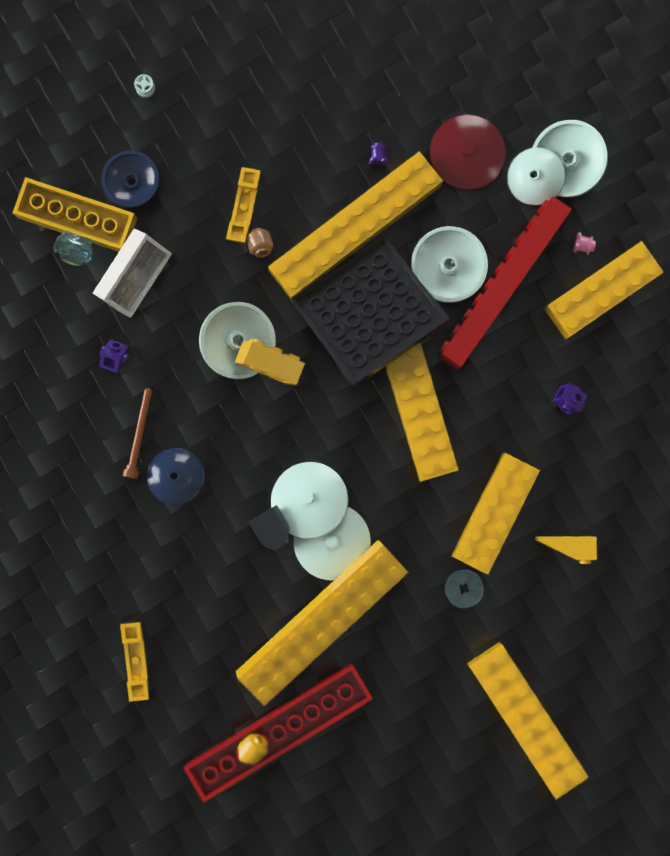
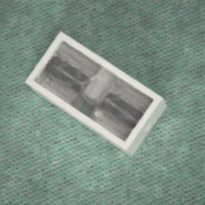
M134 229L93 294L131 318L172 253L147 234Z

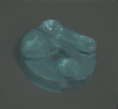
M63 231L57 237L53 247L54 252H58L61 255V260L76 266H80L84 262L86 264L89 263L93 254L92 243L88 238H82L69 231Z
M456 570L447 578L445 583L446 597L453 605L459 608H468L476 605L484 593L480 577L471 570ZM467 583L469 592L461 594L459 586Z

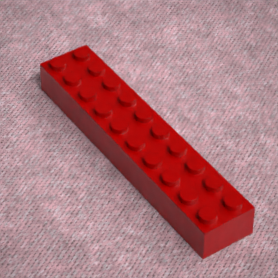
M553 196L550 201L546 199L536 212L539 216L534 215L527 225L526 229L528 232L525 230L515 242L517 247L512 246L504 258L507 262L504 263L502 261L493 274L496 276L495 279L492 277L482 289L485 293H479L472 303L474 309L471 310L469 308L461 319L463 322L462 326L458 324L450 335L452 340H446L439 350L442 353L439 357L441 360L457 371L461 368L570 213L571 208Z
M350 663L185 764L184 770L202 801L205 802L373 699L372 695L353 663ZM250 734H259L267 742V754L257 764H246L239 758L238 746Z

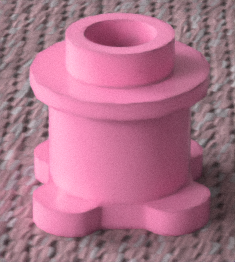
M578 232L573 252L576 253L578 250L589 255L590 251H594L596 241L593 240V236H590V238L581 236L582 233Z

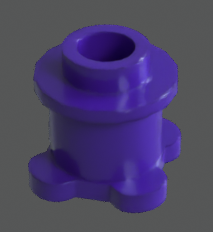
M374 143V146L370 147L371 158L369 164L387 165L388 158H386L389 148L384 143Z

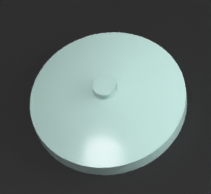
M563 120L554 123L538 136L533 145V148H544L552 151L558 156L564 166L565 181L557 196L576 197L587 193L600 182L606 171L608 151L605 141L594 127L585 122ZM536 171L533 172L534 177H537Z
M445 226L428 232L420 239L412 255L411 270L436 301L456 303L471 297L481 287L486 278L488 259L482 243L475 235L459 227Z
M245 302L226 303L214 309L204 320L199 334L200 351L205 362L216 373L233 379L248 378L256 375L258 372L234 363L242 342L257 339L264 342L265 347L272 348V346L275 347L276 343L275 331L267 315L258 307Z
M305 462L292 466L278 478L272 491L271 506L277 505L290 527L289 534L302 539H317L333 532L343 521L348 508V492L343 480L333 469L321 463Z
M350 507L347 508L346 515L341 524L330 534L317 539H302L294 536V550L300 564L310 574L324 580H335L367 551L371 544L369 529L364 519Z

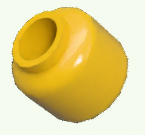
M259 734L248 735L238 746L239 758L246 764H257L267 754L268 750L266 740Z

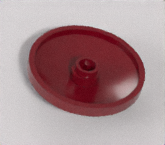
M461 115L446 121L434 134L430 146L432 168L443 180V183L461 191L478 190L489 185L498 176L505 161V144L500 132L489 121L474 115Z

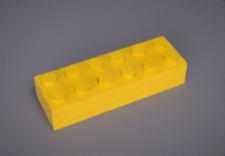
M26 177L13 210V214L19 219L118 252L134 230L137 221L136 215L132 212Z
M641 241L547 305L544 310L566 340L663 273V270Z
M507 453L502 454L451 556L485 574H489L540 470Z

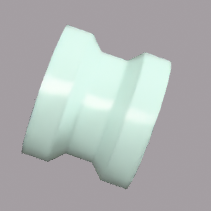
M143 74L135 79L134 85L138 94L141 97L152 96L155 91L152 78Z

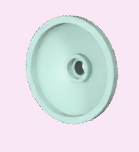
M531 148L523 151L513 160L508 171V184L511 192L518 200L528 205H542L546 199L550 201L552 196L556 197L560 193L565 181V170L561 160L552 151L544 148ZM536 171L537 177L532 178L531 173Z

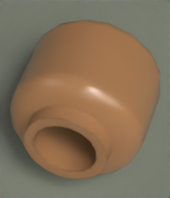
M255 228L248 234L246 241L252 255L262 258L270 254L273 249V242L267 230Z

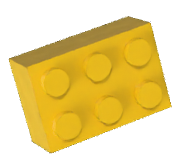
M257 339L243 341L234 362L284 384L297 385L305 364L299 361L300 357L293 354H282L283 350L273 346L272 348L265 347V343Z

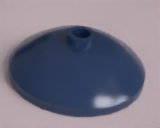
M133 150L122 151L112 156L105 164L101 176L102 187L108 198L117 205L128 208L138 207L147 203L155 195L159 185L158 170L154 162L147 155ZM135 180V184L130 185L129 181Z
M169 448L157 454L151 461L147 472V481L151 492L157 499L170 505H182L192 501L200 493L205 481V472L201 461L195 454L183 448ZM174 472L178 474V478L175 480L171 478V474Z

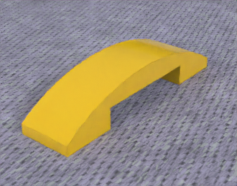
M245 167L241 169L237 196L226 240L240 243L246 242L259 185L260 170Z
M141 623L121 624L122 644H124L128 676L129 702L149 700L147 662Z

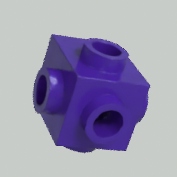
M110 339L107 345H103L101 348L99 367L117 373L122 364L126 365L128 361V346Z
M568 383L559 387L552 403L560 407L562 412L573 414L580 412L584 408L588 395L583 393L579 387Z

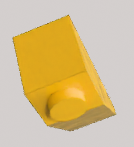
M535 536L536 541L574 560H579V564H591V560H597V537Z

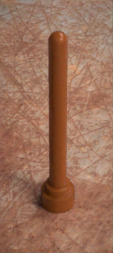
M150 388L144 390L129 465H126V469L124 468L122 476L138 479L139 471H137L138 467L136 465L152 394Z

